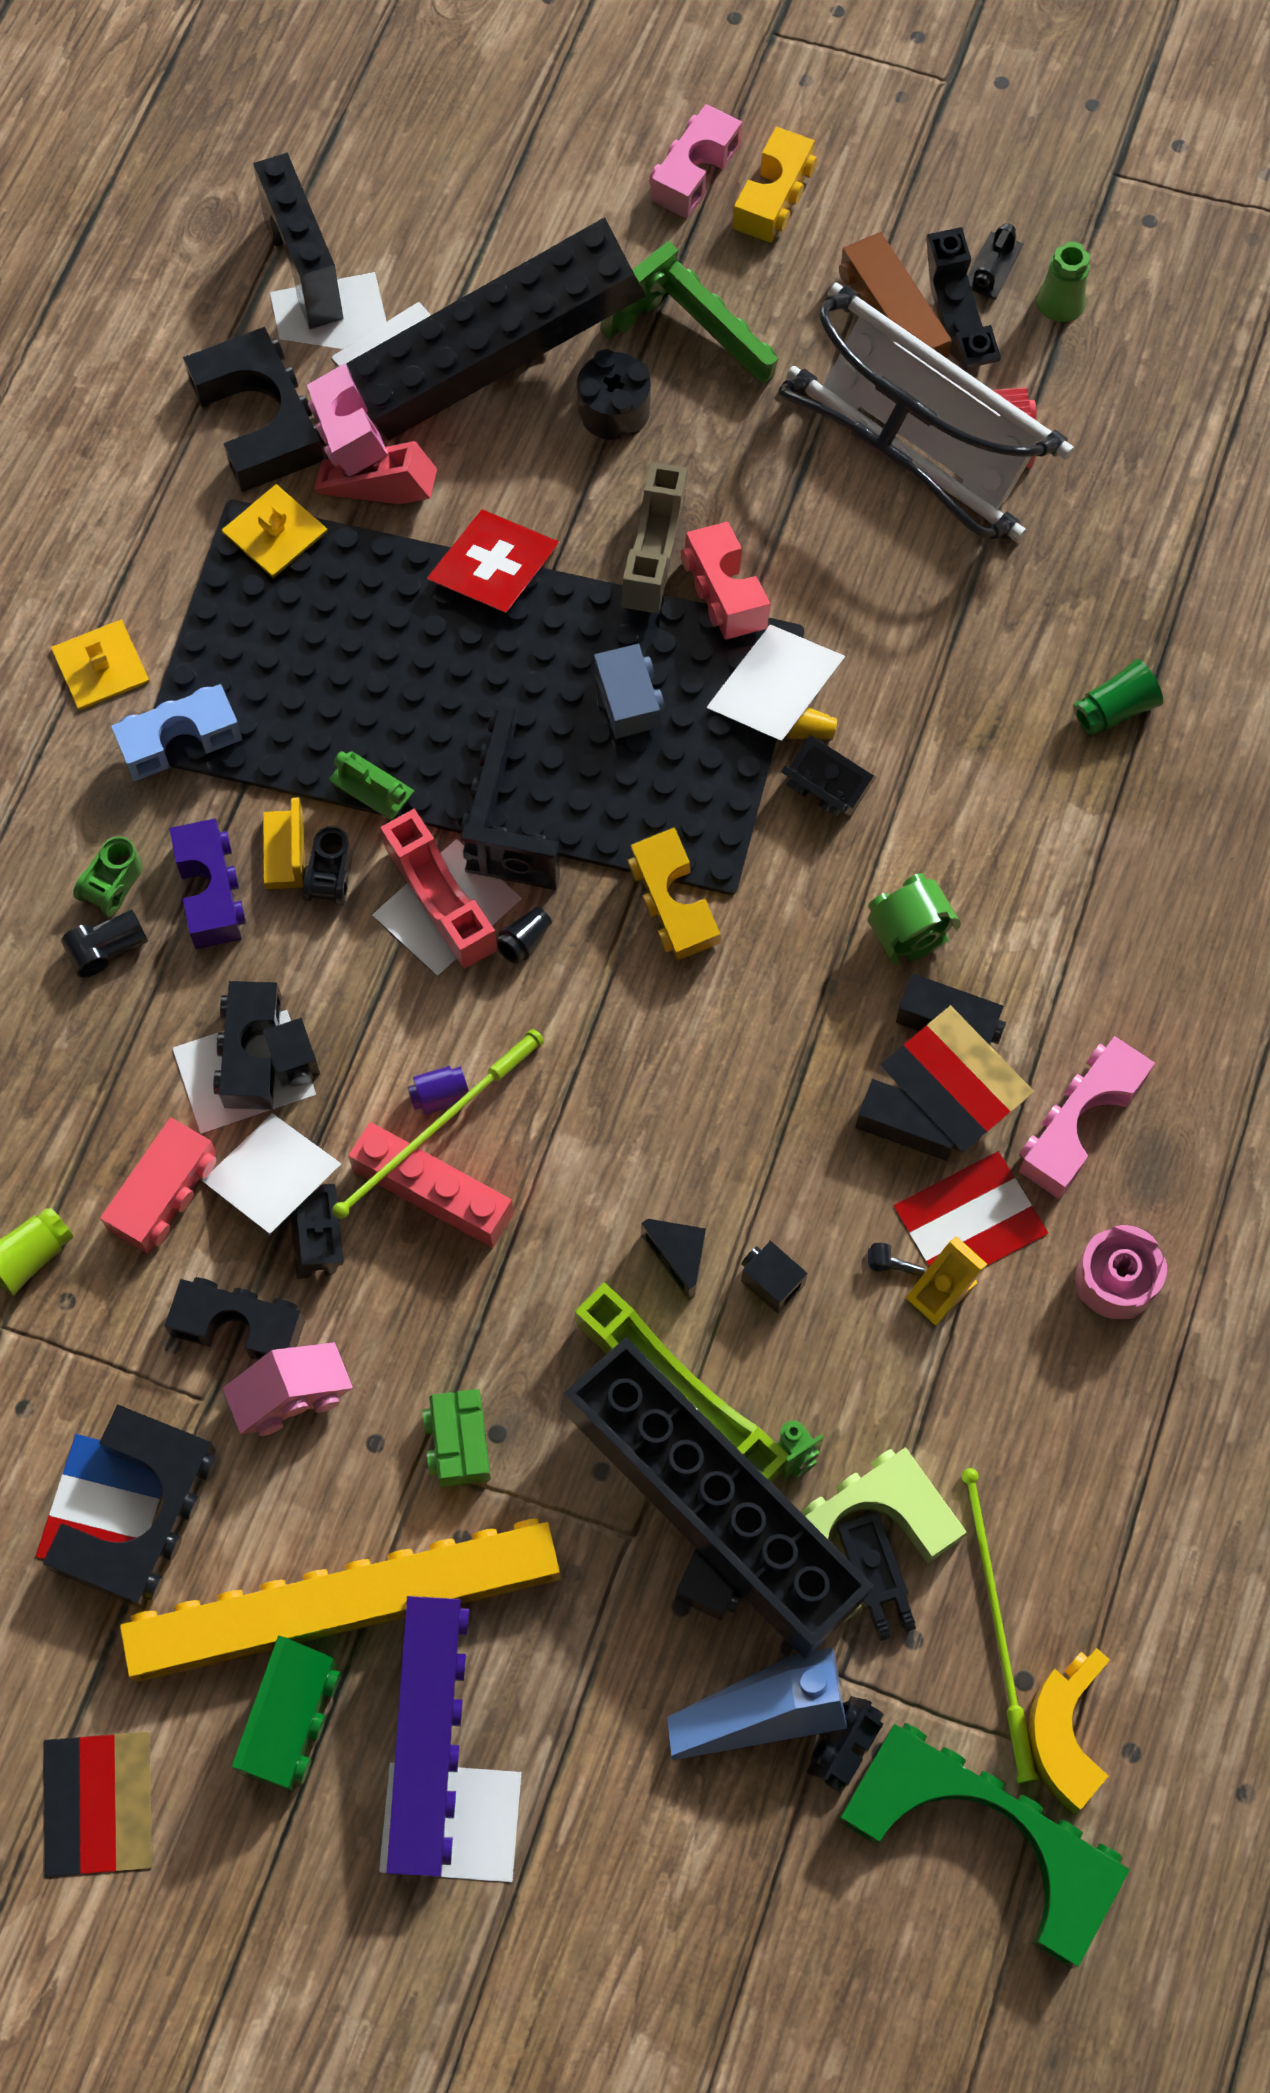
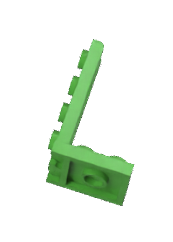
M669 240L632 269L646 297L601 321L600 331L610 340L618 332L625 333L636 322L637 317L645 310L647 312L654 310L661 302L663 296L668 293L760 383H767L774 377L778 363L774 350L767 343L761 342L753 335L747 323L741 318H736L725 307L724 302L718 295L710 293L700 283L699 278L692 270L684 268L677 261L679 250Z

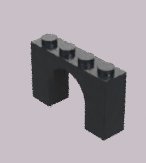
M288 152L254 162L253 166L264 221L275 247L282 244L285 246L293 273L298 303L309 330L344 319L334 261Z
M265 327L183 357L188 379L201 407L246 391L267 394L280 404L277 415L268 425L223 443L228 464L241 492L324 460L321 446L326 445V443L320 436L316 424L312 425L309 419L312 416V412L308 406V400L305 395L298 396L295 390L298 388L296 376L291 366L284 367L282 360L285 357L277 338L271 340Z
M912 973L895 1023L920 1031L951 1005L989 1045L991 1042L999 1044L1006 1025V1021L999 1019L1004 1007L1003 1005ZM875 1079L871 1080L858 1114L855 1128L945 1161L948 1160L951 1149L960 1151L956 1144L904 1090Z
M117 1404L99 1444L106 1453L141 1466L159 1478L163 1490V1504L160 1514L148 1531L135 1539L125 1542L105 1541L61 1523L42 1564L54 1573L144 1609L148 1600L154 1601L162 1587L164 1577L160 1576L166 1559L172 1561L176 1556L182 1541V1536H179L178 1533L184 1520L190 1521L193 1518L200 1502V1497L196 1495L202 1480H210L216 1468L218 1457L214 1456L216 1450L210 1441Z

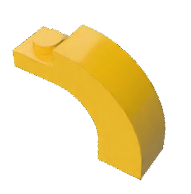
M1097 1648L1088 1657L1080 1652L1064 1670L1070 1676L1068 1680L1054 1669L1037 1691L1029 1716V1741L1036 1769L1051 1793L1073 1814L1084 1807L1109 1777L1081 1750L1075 1739L1072 1727L1073 1710L1078 1698L1110 1661Z

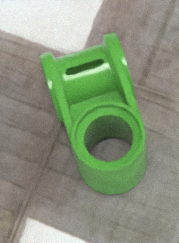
M121 836L108 839L102 845V848L89 867L78 878L73 890V897L79 901L87 900L101 908V913L108 917L114 915L143 870V863L133 843ZM130 856L124 864L114 865L118 857Z

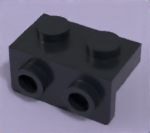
M809 735L790 767L784 766L781 773L790 778L786 785L805 797L811 791L821 798L818 805L836 817L839 816L840 812L852 816L876 779V776L812 735Z

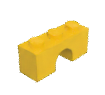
M777 126L775 127L762 152L760 176L774 182L760 184L749 179L747 180L734 205V230L770 243L773 242L778 230L782 232L785 230L790 217L789 209L792 203L798 204L803 193L805 178H811L818 161V157L814 156L815 140Z
M675 827L632 844L633 858L628 859L627 862L635 881L643 880L648 893L642 895L650 917L658 915L663 929L658 930L657 933L665 952L673 950L676 960L679 961L720 944L721 934L706 899L692 904H681L673 900L668 893V889L674 880L691 873L689 859Z

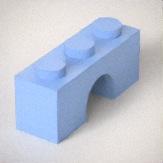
M221 684L214 687L200 688L188 697L177 701H166L157 706L156 709L140 715H129L119 723L111 725L133 781L170 768L165 755V748L168 742L177 735L190 734L197 737L201 741L206 754L242 740L238 722Z

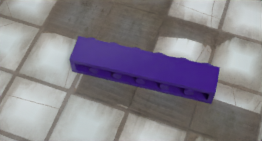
M407 1596L386 1871L388 1874L441 1877L442 1865H451L453 1837H444L446 1818L454 1819L456 1791H448L449 1772L458 1773L460 1745H451L452 1726L461 1727L463 1699H454L455 1682L464 1681L466 1654L458 1653L459 1635L467 1636L469 1609L461 1608V1599Z

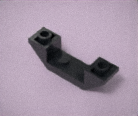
M959 227L927 234L930 288L940 323L952 339L950 354L964 369L999 362L1001 356L992 326H982L967 275L972 259L963 228Z

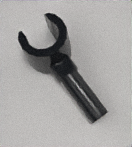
M873 1243L871 1248L868 1249V1265L873 1271L881 1272L893 1269L922 1277L925 1273V1267L897 1258H891L890 1244Z

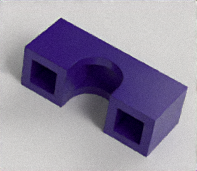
M216 818L169 828L175 861L181 878L186 879L200 876L210 880V884L204 892L183 898L189 934L195 949L242 940L239 925L246 924L242 901H234L232 890L239 889L235 866H227L225 855L232 854L228 831L220 832Z

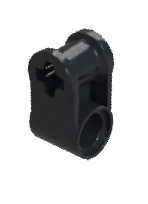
M326 826L316 833L313 839L309 866L304 876V901L318 898L336 901V904L340 906L345 904L348 893L352 850L348 836L341 828ZM331 845L342 846L338 853H324L325 849Z

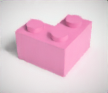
M334 1342L271 1350L223 1387L239 1433L258 1432L260 1436H266L283 1428L282 1422L288 1417L301 1414L307 1409L315 1408L316 1413H322L335 1408L340 1404L339 1398L353 1387Z

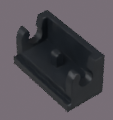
M321 1184L290 1214L297 1279L309 1278L312 1272L317 1270H325V1275L329 1276L336 1272L338 1265H343L339 1219L332 1212L333 1206L337 1203L335 1184Z

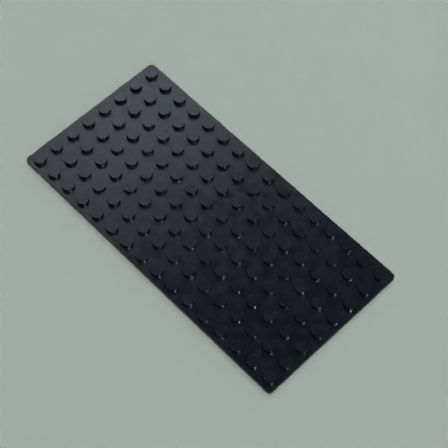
M234 499L226 502L154 709L166 701H177L188 697L200 688L214 687L221 684L238 722L242 740L206 754L201 741L197 737L190 734L177 735L168 742L165 748V755L170 767L381 815L329 782V778L338 768L334 765L336 756L341 751L346 754L353 751L415 791L395 818L415 809L426 826L461 833L465 811L471 812L474 800H470L474 777L481 778L483 766H479L483 743L490 744L492 733L488 732L492 710H499L502 696L509 697L516 702L515 716L517 718V726L490 829L493 827H504L515 834L525 836L534 834L544 835L552 841L559 842V856L631 872L627 862L628 859L633 858L631 845L675 827L689 859L691 873L681 876L673 882L727 895H734L738 891L777 739L706 707L766 629L725 640L719 627H714L711 623L706 603L663 594L659 614L621 607L623 585L542 567L505 613L427 579L451 547L320 518L316 519L328 529V532L275 578H272L222 533V529L252 505V503ZM769 618L768 626L773 625L801 638L804 637L802 625ZM639 644L643 658L649 656L655 676L654 679H651L654 690L660 689L662 693L665 712L660 713L659 728L615 739L595 676L594 654Z

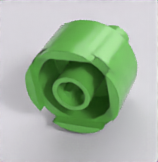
M923 873L911 876L903 883L902 888L890 895L888 893L881 894L868 904L871 911L868 916V924L893 964H901L898 959L900 957L907 956L910 962L932 953L949 940L946 933L952 926L956 932L961 926V921L938 883L933 879H926Z

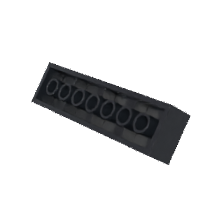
M604 217L347 362L346 365L373 422L389 441L646 297Z
M627 1337L563 1393L560 1410L804 1659L830 1636L866 1600L874 1585Z

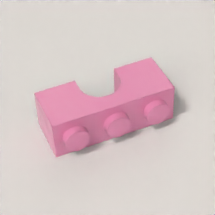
M705 104L697 116L693 115L690 118L685 133L680 140L676 139L673 141L664 162L661 165L657 164L652 170L649 178L651 201L688 219L706 193V171L696 165L709 163L724 169L741 146L742 121Z
M345 363L307 385L312 398L308 402V406L315 419L319 422L316 424V428L326 444H329L324 449L334 467L341 465L347 475L351 477L388 456L378 430L366 414L368 409Z

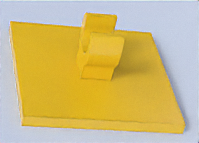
M277 484L222 529V533L272 578H275L328 532V529Z
M122 619L51 647L79 711L150 683Z

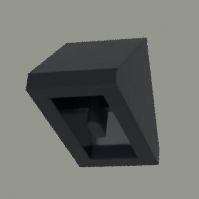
M646 1219L641 1223V1236L686 1298L690 1300L696 1293L706 1228Z

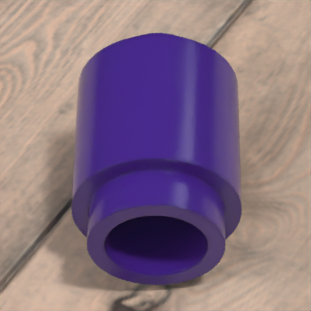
M450 1065L413 1076L414 1085L407 1087L414 1110L422 1108L424 1115L452 1107L469 1092L461 1066L451 1069Z

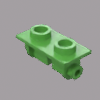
M341 751L336 756L334 765L338 768L329 778V782L391 821L415 792L353 751L347 754Z
M788 1421L782 1426L780 1440L777 1445L789 1455L785 1459L781 1475L783 1479L792 1473L798 1478L817 1465L815 1459L820 1455L824 1439L822 1434L813 1439L805 1427L798 1421Z

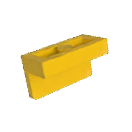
M291 798V811L263 812L265 889L303 888L305 876L304 815L300 799Z

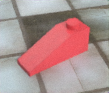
M412 441L385 447L388 456L351 477L347 475L341 465L334 467L330 459L321 460L314 490L322 495L404 504L431 498L437 468L419 445Z

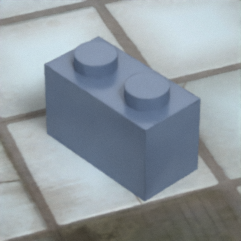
M635 644L594 654L595 676L615 739L659 728L660 713L665 712L664 700L660 689H653L651 679L655 678L653 665L649 656L643 658L640 645Z

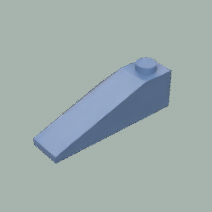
M828 1648L813 1651L806 1659L800 1654L790 1655L668 1716L672 1759L677 1760L847 1729L834 1649Z

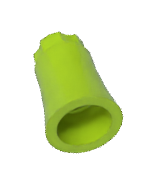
M46 1208L37 1217L33 1215L19 1227L0 1238V1286L11 1297H14L22 1286L49 1260L60 1253L62 1246L74 1238L69 1228L51 1208Z

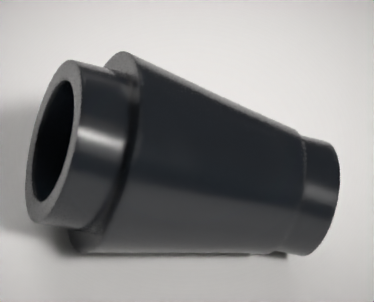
M535 907L532 911L499 931V938L496 940L499 953L506 960L514 964H518L521 960H528L548 927L552 924V920L547 912L539 907Z

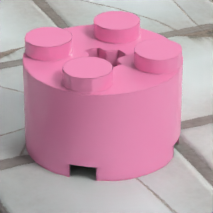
M1114 1226L1095 1235L1079 1259L1075 1272L1077 1295L1082 1302L1099 1315L1111 1319H1133L1150 1306L1163 1287L1167 1276V1263L1158 1247L1157 1241L1149 1233L1134 1226ZM1116 1268L1124 1270L1123 1277L1117 1274Z

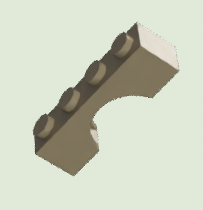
M651 462L644 489L637 537L634 548L629 551L623 576L621 606L623 608L659 614L686 498L688 468L657 462Z

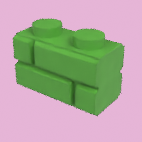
M472 1389L429 1396L430 1408L422 1409L425 1435L433 1434L435 1450L427 1451L429 1475H438L440 1487L491 1480L480 1390Z

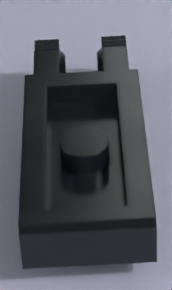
M878 1511L838 1524L836 1529L847 1559L874 1585L863 1603L865 1609L870 1611L871 1619L880 1641L890 1638V1626L880 1604L892 1600L895 1601L898 1618L906 1632L915 1630V1621L906 1598L908 1591Z

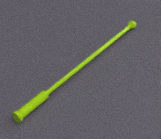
M534 1029L526 1032L522 1040L488 1069V1075L345 1202L336 1203L332 1209L333 1215L338 1219L346 1218L349 1214V1208L492 1081H500L533 1050L540 1048L544 1044L541 1034Z
M967 1468L962 1473V1480L968 1485L1009 1701V1708L1006 1714L1018 1773L1016 1777L1017 1784L1039 1781V1776L1035 1772L1024 1710L1017 1702L976 1482L979 1479V1474L974 1468Z

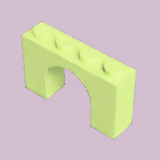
M906 1447L896 1454L892 1449L884 1452L871 1463L874 1469L863 1477H860L858 1473H854L836 1487L839 1491L838 1494L828 1501H825L823 1497H819L801 1511L827 1539L833 1526L850 1513L862 1510L883 1513L900 1525L927 1564L962 1541L967 1533ZM861 1605L845 1621L857 1614Z

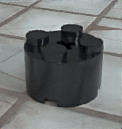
M609 349L597 351L594 357L581 368L577 378V405L583 425L595 436L609 440L620 439V435L630 432L633 435L645 426L649 419L651 402L649 368L635 357L625 353L613 352Z

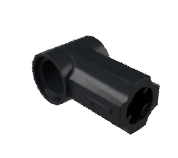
M132 909L95 927L88 924L75 927L64 934L61 939V943L77 975L84 978L100 973L108 967L111 959L148 942Z

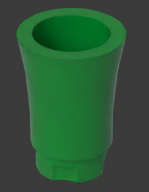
M1135 659L1114 677L1086 693L1085 698L1073 704V710L1083 730L1088 735H1095L1101 730L1107 731L1140 713L1162 706L1163 694L1157 679L1143 661Z

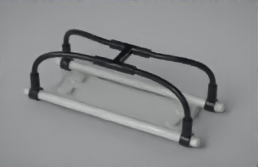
M834 283L828 292L829 296L820 306L819 315L826 334L840 352V355L824 386L818 383L817 377L808 370H800L796 366H792L786 375L788 380H785L779 387L780 396L841 424L851 431V435L896 465V467L902 471L907 470L924 484L965 527L976 535L996 539L1000 536H1004L1007 539L1012 537L1019 542L1024 537L1027 529L1019 524L1020 520L1011 513L1001 512L999 510L1000 506L1006 502L1032 456L1043 457L1051 454L1053 457L1059 455L1067 460L1072 455L1075 447L1067 442L1068 438L1056 429L1050 431L861 300L860 294L848 285L843 287L838 283ZM842 309L846 313L852 311L859 316L846 343L836 332L830 320L829 311ZM796 392H800V393H802L803 395L809 394V395H811L812 397H814L815 399H817L819 402H821L822 404L817 403V402H815V401H813V400H810V399H808V398H805V397H803V396H800V395L796 394ZM863 408L883 422L885 424L884 427L879 426L859 410ZM897 433L964 479L963 483L957 481L896 438ZM942 489L992 524L987 528L978 525Z

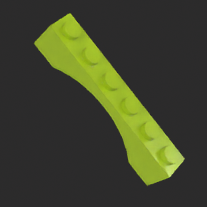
M605 1282L575 1310V1324L606 1354L627 1337L771 1483L782 1473L785 1459L789 1455L757 1425L731 1408L696 1378L656 1337L635 1310Z

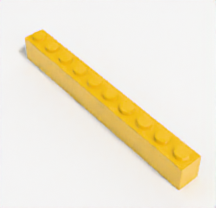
M538 1519L523 1520L513 1525L514 1530L497 1534L496 1529H486L473 1533L471 1535L472 1540L455 1544L454 1539L440 1540L429 1545L430 1550L413 1554L412 1549L398 1550L389 1553L387 1561L371 1564L369 1559L357 1560L347 1563L345 1571L328 1574L326 1569L315 1570L303 1574V1581L287 1585L285 1580H274L261 1584L259 1586L260 1591L243 1595L242 1590H233L217 1595L216 1602L200 1605L199 1600H192L175 1605V1612L157 1615V1611H145L131 1616V1622L120 1625L129 1677L138 1683L274 1649L278 1635L297 1643H303L406 1618L407 1596L461 1599V1604L561 1580L549 1523L539 1524Z

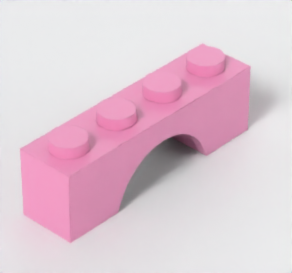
M1116 1036L1113 1037L1107 1047L1102 1044L1097 1046L1086 1063L1091 1066V1069L1084 1078L1079 1074L1075 1076L1064 1093L1069 1099L1062 1108L1056 1104L1053 1106L1042 1122V1125L1047 1129L1039 1139L1032 1135L1019 1156L1024 1158L1019 1172L1057 1199H1060L1081 1171L1088 1157L1077 1135V1119L1085 1111L1099 1105L1110 1104L1127 1107L1155 1065V1062Z

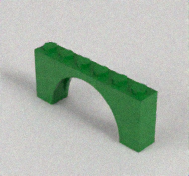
M894 1723L838 1822L874 1845H877L887 1830L900 1817L930 1802L952 1799L966 1800L987 1806L1000 1813L1015 1825L1026 1838L1037 1858L1041 1871L1044 1891L1043 1912L1038 1932L1032 1944L1071 1969L1079 1967L1130 1871L1129 1868L1121 1864L1123 1857L1103 1844L1099 1843L1097 1848L1085 1842L1081 1839L1083 1832L1071 1823L1059 1819L1056 1824L1043 1816L1044 1808L1034 1800L1024 1795H1020L1018 1799L1003 1791L1005 1784L990 1773L981 1771L980 1775H977L964 1767L966 1760L953 1750L943 1747L941 1751H938L925 1742L927 1735L916 1727L904 1723L901 1728Z

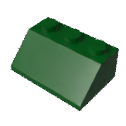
M278 1635L232 1768L244 1777L290 1792H294L296 1783H304L311 1764V1758L306 1757L312 1739L319 1740L325 1725L326 1715L321 1714L327 1696L334 1697L341 1677V1672L336 1671L338 1664L334 1658Z

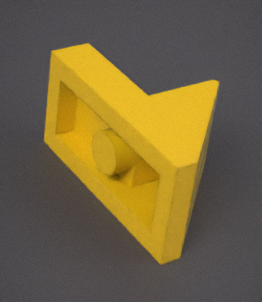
M956 1236L949 1241L905 1298L936 1326L977 1284L976 1278L988 1264Z

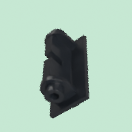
M1005 223L1003 226L998 227L995 233L990 232L968 275L972 291L995 300L997 299L1024 245L1016 241V229L1013 225Z
M850 1696L849 1700L843 1703L847 1729L830 1731L827 1738L815 1747L811 1756L812 1763L807 1773L826 1779L825 1784L838 1792L841 1791L843 1785L848 1787L863 1761L851 1749L855 1744L868 1752L884 1725L881 1722L884 1714L871 1706L872 1702L870 1700Z

